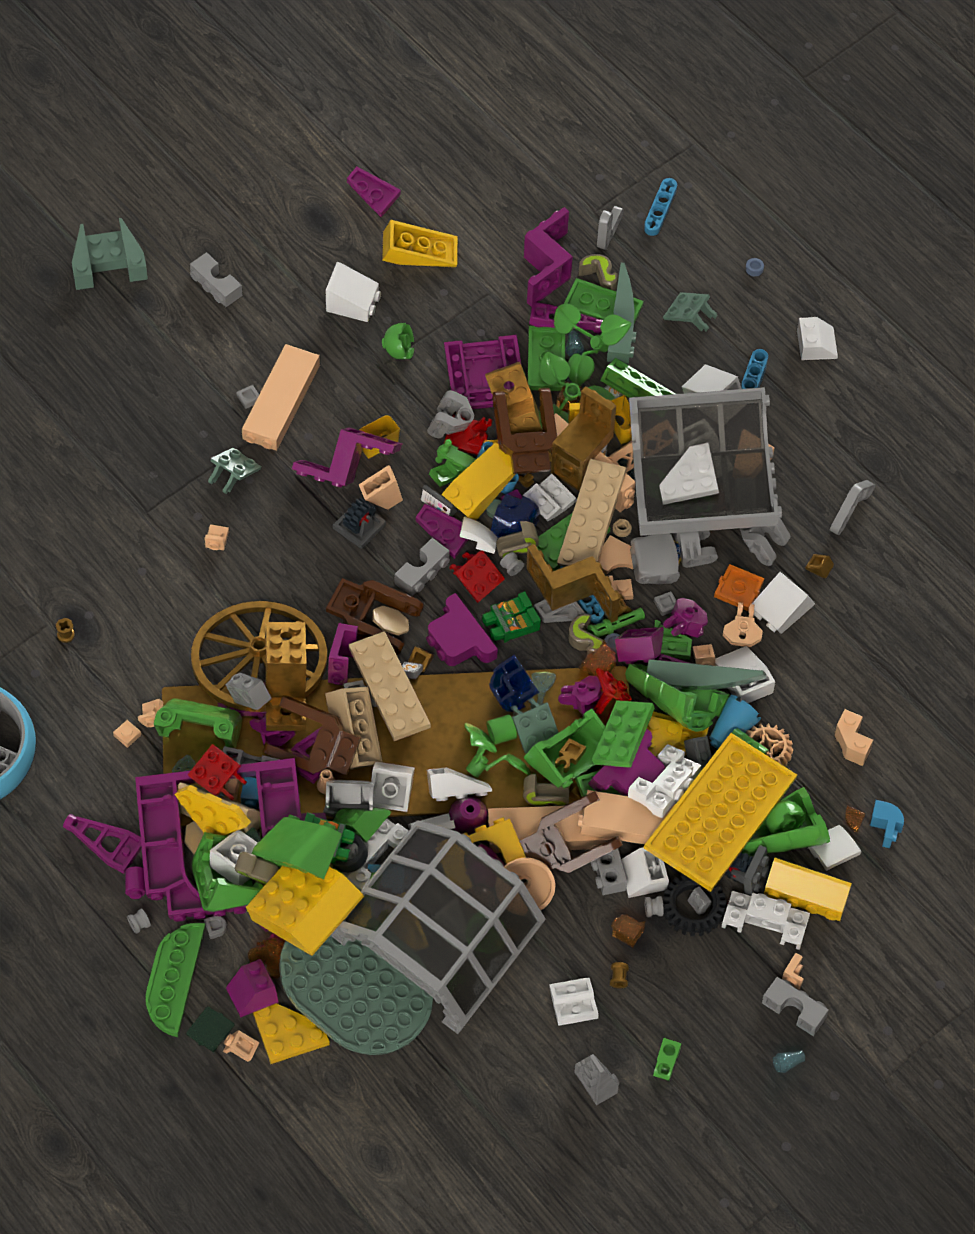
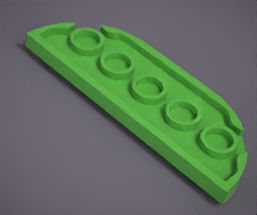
M190 923L180 926L179 929L164 937L156 952L146 991V1007L152 1022L160 1030L171 1036L178 1037L206 927L205 923Z

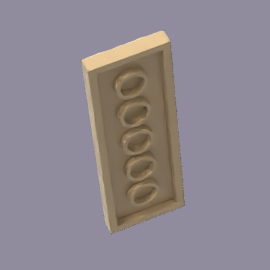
M590 459L558 557L557 564L559 566L566 567L591 556L598 562L627 472L626 467Z
M385 631L349 644V650L393 740L396 741L431 728L425 711Z

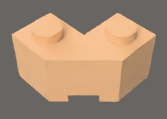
M845 709L837 724L835 738L842 748L844 758L863 766L870 753L873 739L858 733L863 717Z

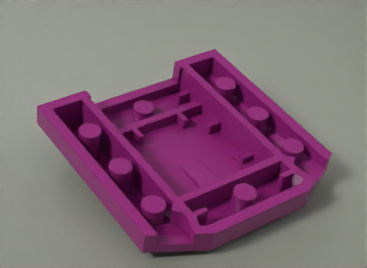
M517 335L500 336L498 340L465 344L462 341L444 342L450 390L467 397L472 409L493 407V395L485 374L517 362L521 363ZM507 381L504 384V388L508 390L514 387V383L511 381Z

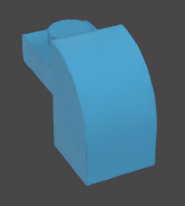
M876 800L870 826L886 829L882 847L890 848L892 841L896 842L898 832H902L904 817L900 809L895 805Z

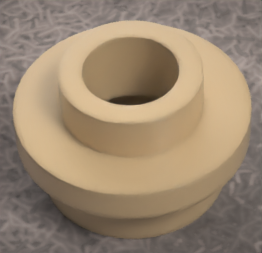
M619 519L613 524L615 535L626 537L631 533V524L626 519Z

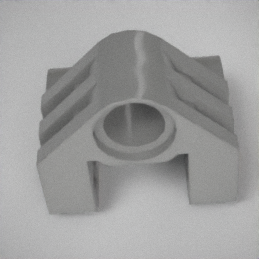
M447 391L437 407L439 413L431 421L427 432L432 437L442 438L445 433L449 435L467 429L474 419V413L467 397L455 391Z
M780 518L778 519V525L740 528L742 538L746 542L747 547H749L750 552L754 553L757 559L766 566L772 565L776 559V554L764 537V533H769L772 540L781 546H785L791 537Z
M710 531L673 533L674 540L678 542L681 549L680 559L683 567L688 568L709 564L718 559L714 547L701 548L700 540L708 538Z

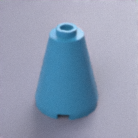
M731 695L727 699L710 735V743L716 749H719L734 729L738 728L746 733L747 730H750L761 720V717H757L759 713L743 699L741 702L735 700L737 698L735 695Z

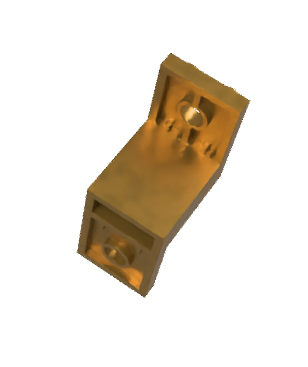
M517 362L486 373L485 377L492 395L496 391L505 392L511 435L541 432L539 411L521 363ZM507 381L514 383V387L510 390L504 388V384ZM549 450V451H548V452H549V460H550V462H551V461H552V454H551V451Z
M585 386L581 391L579 414L553 441L551 474L579 492L590 459H594L613 438L616 405L611 400L605 399L595 390Z
M535 544L527 547V570L552 611L594 595L611 623L618 620L620 595L617 590L614 591L610 578L604 575L601 564L596 562L593 556L553 571L550 564H546L542 551L538 550Z
M266 622L265 687L271 696V699L266 703V731H306V717L279 705L283 695L305 703L307 666L305 622Z

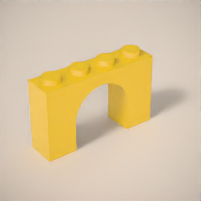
M499 818L493 821V826L488 828L486 825L474 829L476 833L468 836L472 843L488 841L494 844L500 850L505 864L515 859L526 858L510 819ZM447 841L438 844V849L435 850L437 854ZM453 844L440 861L445 876L462 890H466L473 886L469 876L465 874L466 869L463 861L465 851L456 844Z

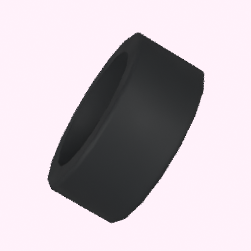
M355 834L353 841L359 847L355 858L347 862L336 861L333 864L341 872H355L367 860V847L357 834Z

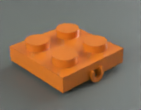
M729 564L724 576L721 575L719 579V585L714 593V597L738 607V602L743 603V609L748 611L750 604L760 594L764 578Z

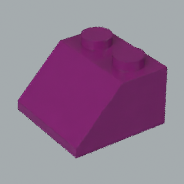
M664 628L627 629L615 639L618 662L625 661L626 664H632L637 662V660H643L645 663L649 660H655L661 654Z
M261 959L241 966L226 987L240 1017L278 1003L275 985Z

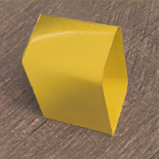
M623 395L611 400L616 405L615 416H621L624 419V423L621 426L618 425L616 420L614 425V433L621 444L632 441L631 426H629V424L631 425L630 405L627 398L625 397L624 399Z
M388 415L359 429L379 437L388 435L384 438L398 442L400 428ZM372 448V450L362 449L368 459L380 453L377 448Z

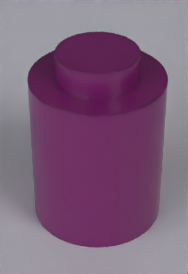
M130 867L125 870V894L131 899H139L146 894L144 868Z

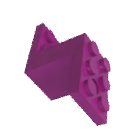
M565 207L554 212L550 218L542 221L535 229L528 231L525 235L524 258L540 271L539 274L532 276L528 281L527 303L531 307L533 302L541 301L571 278L573 256L556 242L568 233L569 211Z
M349 427L340 431L330 468L306 460H299L293 462L292 469L296 470L298 475L306 477L307 475H312L317 481L325 482L327 480L331 481L334 486L343 487L353 483L363 448L370 450L377 448L380 453L390 455V453L394 454V452L400 451L402 443Z

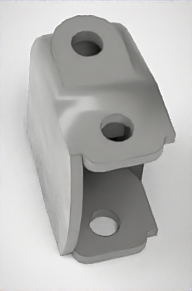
M656 534L637 537L631 540L630 554L637 582L659 585L672 584L680 577L678 572V554L672 534Z
M331 780L326 782L325 809L335 807L373 810V782Z

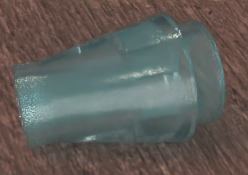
M571 331L568 334L566 353L569 357L573 354L582 355L584 348L579 333Z
M802 1050L778 1053L773 1057L774 1067L779 1073H786L805 1061V1055Z

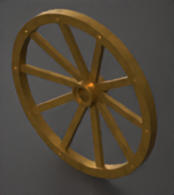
M254 601L228 607L207 620L196 634L191 650L194 676L201 688L221 704L242 711L266 712V704L260 709L255 710L235 703L232 696L221 690L231 680L232 676L240 673L251 661L254 662L251 677H258L260 663H264L266 667V622H269L271 613H276L289 617L296 622H305V628L316 642V644H306V651H319V661L315 672L313 673L306 669V677L309 678L305 688L306 697L320 683L327 665V646L318 626L302 612L280 603ZM264 612L259 636L254 637L237 615ZM231 618L249 642L210 632L219 624ZM205 639L244 648L199 661L200 650ZM246 656L216 686L206 678L201 668Z

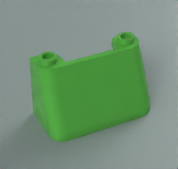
M173 698L157 711L154 726L159 736L168 738L172 731L176 729L181 730L183 721L214 727L215 735L225 741L226 747L236 749L243 719L236 710Z
M593 709L585 712L582 718L575 720L570 726L550 739L541 740L535 744L523 757L531 767L558 788L563 787V789H566L573 783V779L595 766L592 758L604 732L605 725ZM570 738L586 746V752L576 765L570 763V769L565 773V765L561 764L558 768H555V761L559 758V751Z
M289 814L288 817H283L254 846L251 854L276 864L279 869L282 866L298 869L304 873L309 872L317 878L324 879L342 833L336 831V826L324 822V825L302 821L300 818Z
M204 832L192 860V870L203 910L215 912L248 905L263 888L262 884L256 882L253 885L252 880L249 879L243 885H236L210 867V850L228 836Z

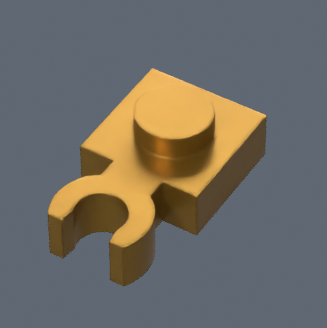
M569 738L559 751V758L555 761V768L564 764V772L567 773L570 769V763L576 765L584 755L586 746Z

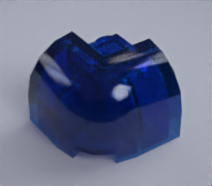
M505 494L501 504H498L491 531L500 538L521 532L520 521L531 522L536 527L540 518L539 507L525 496L519 499Z
M515 654L493 670L494 673L490 679L489 686L504 710L514 712L511 710V706L514 705L520 710L526 707L524 702L539 693Z

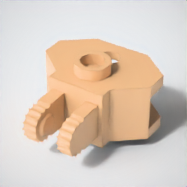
M738 602L735 620L724 625L723 637L731 645L752 647L761 641L763 631L754 622V604L749 606V617L741 616L743 603Z

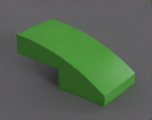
M446 460L445 464L431 469L429 475L441 487L452 482L465 469Z

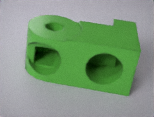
M663 1038L653 1076L670 1080L682 1043Z

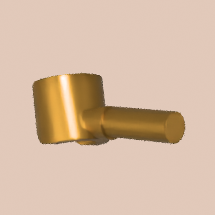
M527 473L524 477L519 476L518 481L527 488L534 483L532 480L534 476Z

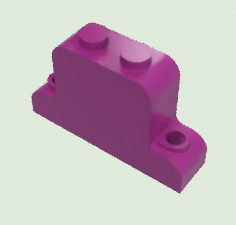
M456 593L446 599V606L443 608L445 615L429 623L428 636L426 637L428 644L436 649L439 659L441 661L444 660L449 666H456L472 656H477L484 663H490L497 659V647Z
M646 729L631 768L605 765L588 784L598 792L606 791L612 786L622 796H628L629 787L638 777L653 783L664 771L665 766L648 750L652 745V733Z

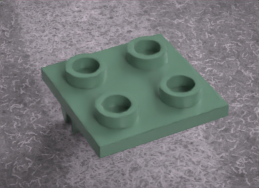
M680 292L663 316V319L692 322L700 331L704 329L707 332L709 329L708 325L702 321L697 313L701 310L710 319L712 316L716 319L717 313L707 303L710 298L709 294Z
M231 448L211 458V462L216 467L208 483L211 485L213 482L215 483L223 469H226L231 473L227 484L223 488V493L227 494V492L230 493L237 480H242L261 470L262 466L258 465L253 459L243 455L239 450Z
M533 698L528 699V702L531 703V710L524 713L518 710L516 705L511 706V710L514 711L512 719L525 754L541 740H548L559 733L549 704L546 702L539 705Z

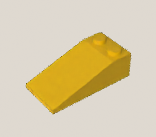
M390 220L383 231L382 261L398 265L456 267L458 236Z
M495 442L455 478L441 495L468 518L476 521L515 476L512 472L510 455L502 452L499 449V444Z

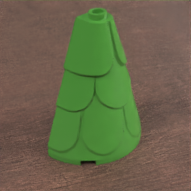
M629 664L625 672L626 680L645 698L652 700L661 710L668 713L681 725L695 732L703 731L713 724L712 719L715 716H720L730 695L717 689H681L679 691L648 674V666Z
M805 787L794 791L781 800L793 801L803 810L806 819L801 827L772 835L764 821L742 850L743 854L747 853L750 856H754L759 845L766 847L768 854L820 846L830 842L826 824L821 815L816 814Z

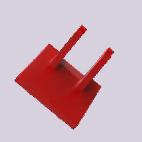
M485 417L480 421L472 420L467 429L447 434L445 440L450 439L452 445L458 447L459 451L478 455L483 442L488 438L486 432L493 421L490 418L486 421Z
M482 550L476 554L465 552L462 557L468 560L463 566H456L455 564L449 566V569L454 570L453 574L458 577L477 603L505 580Z
M600 668L596 669L603 690L602 696L594 707L597 715L603 713L612 698L618 701L632 700L627 691L628 687L622 680L618 681L608 671L604 672Z
M213 744L188 773L191 779L212 795L217 796L222 792L231 801H233L234 797L223 786L232 775L242 784L246 785L247 783L237 773L241 765Z

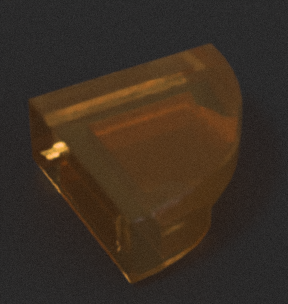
M847 806L845 819L849 827L858 832L866 813Z

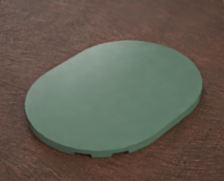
M352 910L344 920L345 922L375 932L382 925L375 918L358 910ZM386 929L382 936L427 970L419 956L391 931ZM329 936L313 956L285 941L279 965L281 982L288 998L304 1016L339 1045L360 1054H387L408 1045L425 1027L431 1014L433 997L369 947L363 946L361 944L362 941L357 939L354 942L348 941L343 946L332 936Z

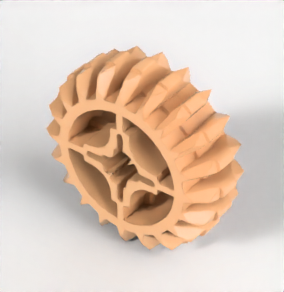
M768 723L766 727L760 724L758 728L753 726L751 731L747 730L746 734L753 740L761 739L759 743L769 750L766 753L767 756L772 758L773 755L782 751L779 756L772 759L784 767L791 761L793 743L789 740V734L784 735V729L778 731L777 725L771 728Z

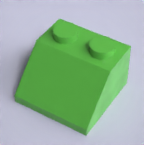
M373 807V810L343 808L337 812L333 821L339 824H346L345 829L355 832V834L361 837L363 842H368L391 812L387 809Z

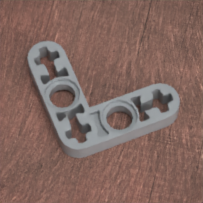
M614 206L611 212L603 210L598 226V248L604 250L608 248L623 216V208Z
M865 480L856 483L851 488L830 527V531L837 535L841 534L858 502L870 497L875 484Z

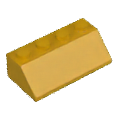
M774 858L764 894L776 900L783 899L790 903L791 907H799L805 909L808 913H817L829 920L840 921L852 883Z

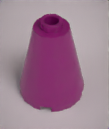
M468 796L453 802L449 810V817L451 821L454 820L455 831L460 834L467 832L468 835L476 833L474 829L487 824L488 810L480 799Z

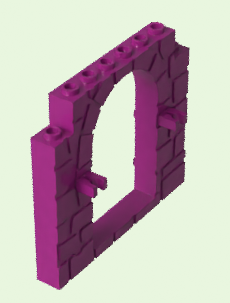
M295 758L241 764L237 773L242 778L256 776L262 837L283 817H288L289 814L302 820ZM190 771L135 777L147 897L151 898V900H162L163 897L167 896L168 916L170 920L174 919L176 922L184 921L186 917L203 919L206 918V915L212 914L216 917L225 916L229 912H234V914L246 913L247 905L215 912L204 911L199 892L191 885L187 878L180 803L174 794L178 791V784L180 782L196 783L188 776Z

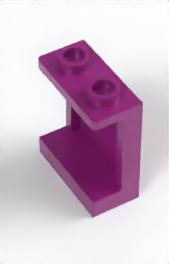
M338 624L329 655L328 683L336 685L348 683L349 658L343 656L353 657L349 650V644L357 642L358 626Z

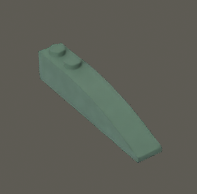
M621 263L613 314L630 321L632 325L618 343L609 345L607 362H612L617 358L623 363L629 364V357L633 358L634 347H631V343H635L637 332H633L634 301L630 278L625 263Z
M649 660L647 668L648 674L679 691L681 689H722L766 679V673L763 670Z

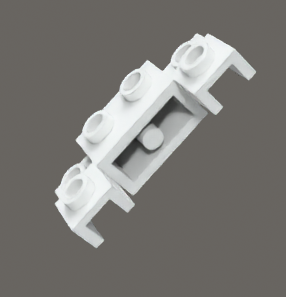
M667 744L658 754V759L665 766L664 771L653 783L638 777L629 787L628 798L646 806L653 815L663 818L699 775L701 765L684 758V751Z
M386 819L368 842H364L368 850L365 864L355 872H343L345 877L361 892L371 877V872L368 871V864H374L387 850L388 845L395 849L409 830L399 823L395 825ZM355 843L349 844L345 848L350 850L348 861L354 859L358 854L359 847Z
M732 891L722 922V928H726V925L738 928L737 932L741 933L745 921V923L783 933L780 944L784 945L785 942L796 944V949L800 950L810 913L791 908V904L783 899L776 900L761 893H752V896Z

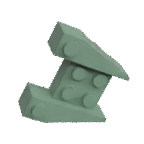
M119 218L120 231L85 236L84 225L80 224L72 259L76 290L93 288L92 273L127 268L130 282L148 279L144 252L122 218Z

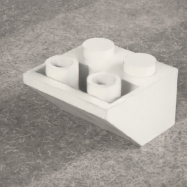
M639 848L621 859L627 880L626 890L628 898L667 889L669 879L665 864L658 857L644 848Z

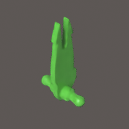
M447 439L445 444L438 447L435 461L441 463L443 459H447L452 464L466 469L476 459L459 451L458 447L453 446L452 441Z

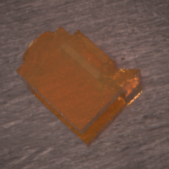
M621 914L620 918L616 917L611 925L613 928L612 936L634 947L645 929L646 921L638 922L628 915Z

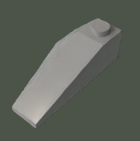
M594 1054L575 1064V1074L596 1105L618 1093L619 1081L615 1074H611Z

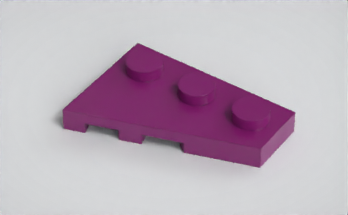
M356 167L347 177V183L380 217L385 214L401 195L400 189L359 167Z
M426 503L416 516V522L433 539L447 548L449 554L454 559L469 540L460 537L461 521Z

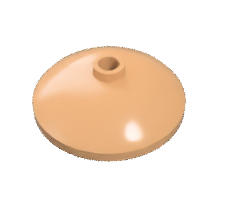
M519 858L504 866L509 872L516 873L520 880H527L524 885L540 910L550 903L555 893V879L546 864L534 858ZM497 877L495 893L501 904L513 888ZM516 894L506 907V910L517 915H524L527 908L519 895Z

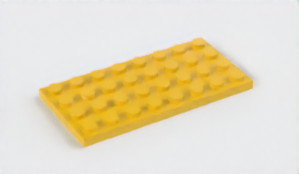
M730 733L645 843L644 849L711 892L768 817L774 806L795 781L797 774Z

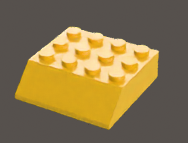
M282 866L246 906V909L252 921L313 956L361 901L364 895L342 873L330 866L324 879L317 878L309 872L304 873L298 869Z

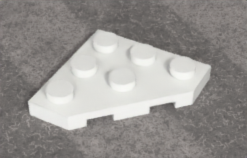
M708 443L690 446L659 486L663 505L719 493Z

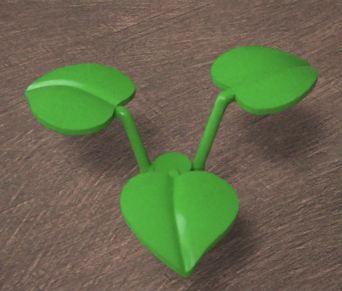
M562 304L558 306L555 312L554 326L556 330L562 334H568L574 327L591 338L590 344L593 350L583 352L582 356L580 354H573L568 361L570 367L569 378L572 383L577 384L580 388L594 371V361L590 356L586 355L597 354L598 351L607 352L609 345H615L626 335L632 323L618 315H608L601 323L600 329L602 334L594 336L576 325L581 320V313L578 308L571 304Z
M546 352L540 364V376L543 382L549 386L558 382L559 385L566 387L563 392L564 401L559 408L553 404L554 414L557 413L568 423V414L562 411L568 400L573 401L577 396L581 398L580 388L575 383L561 382L566 380L570 374L569 364L563 358ZM588 387L591 390H595L605 399H616L612 393L603 387Z
M469 723L464 724L466 730L470 733L471 746L479 747L476 755L466 767V770L471 775L478 778L484 769L488 771L502 760L508 761L527 775L531 774L528 766L521 759L510 753L503 755L488 765L487 762L489 760L483 753L485 750L493 753L497 751L496 747L492 744L491 738L480 728Z

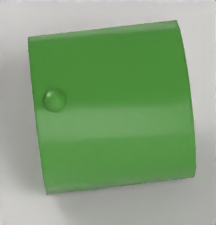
M510 714L486 722L488 734L493 745L517 738L516 727Z

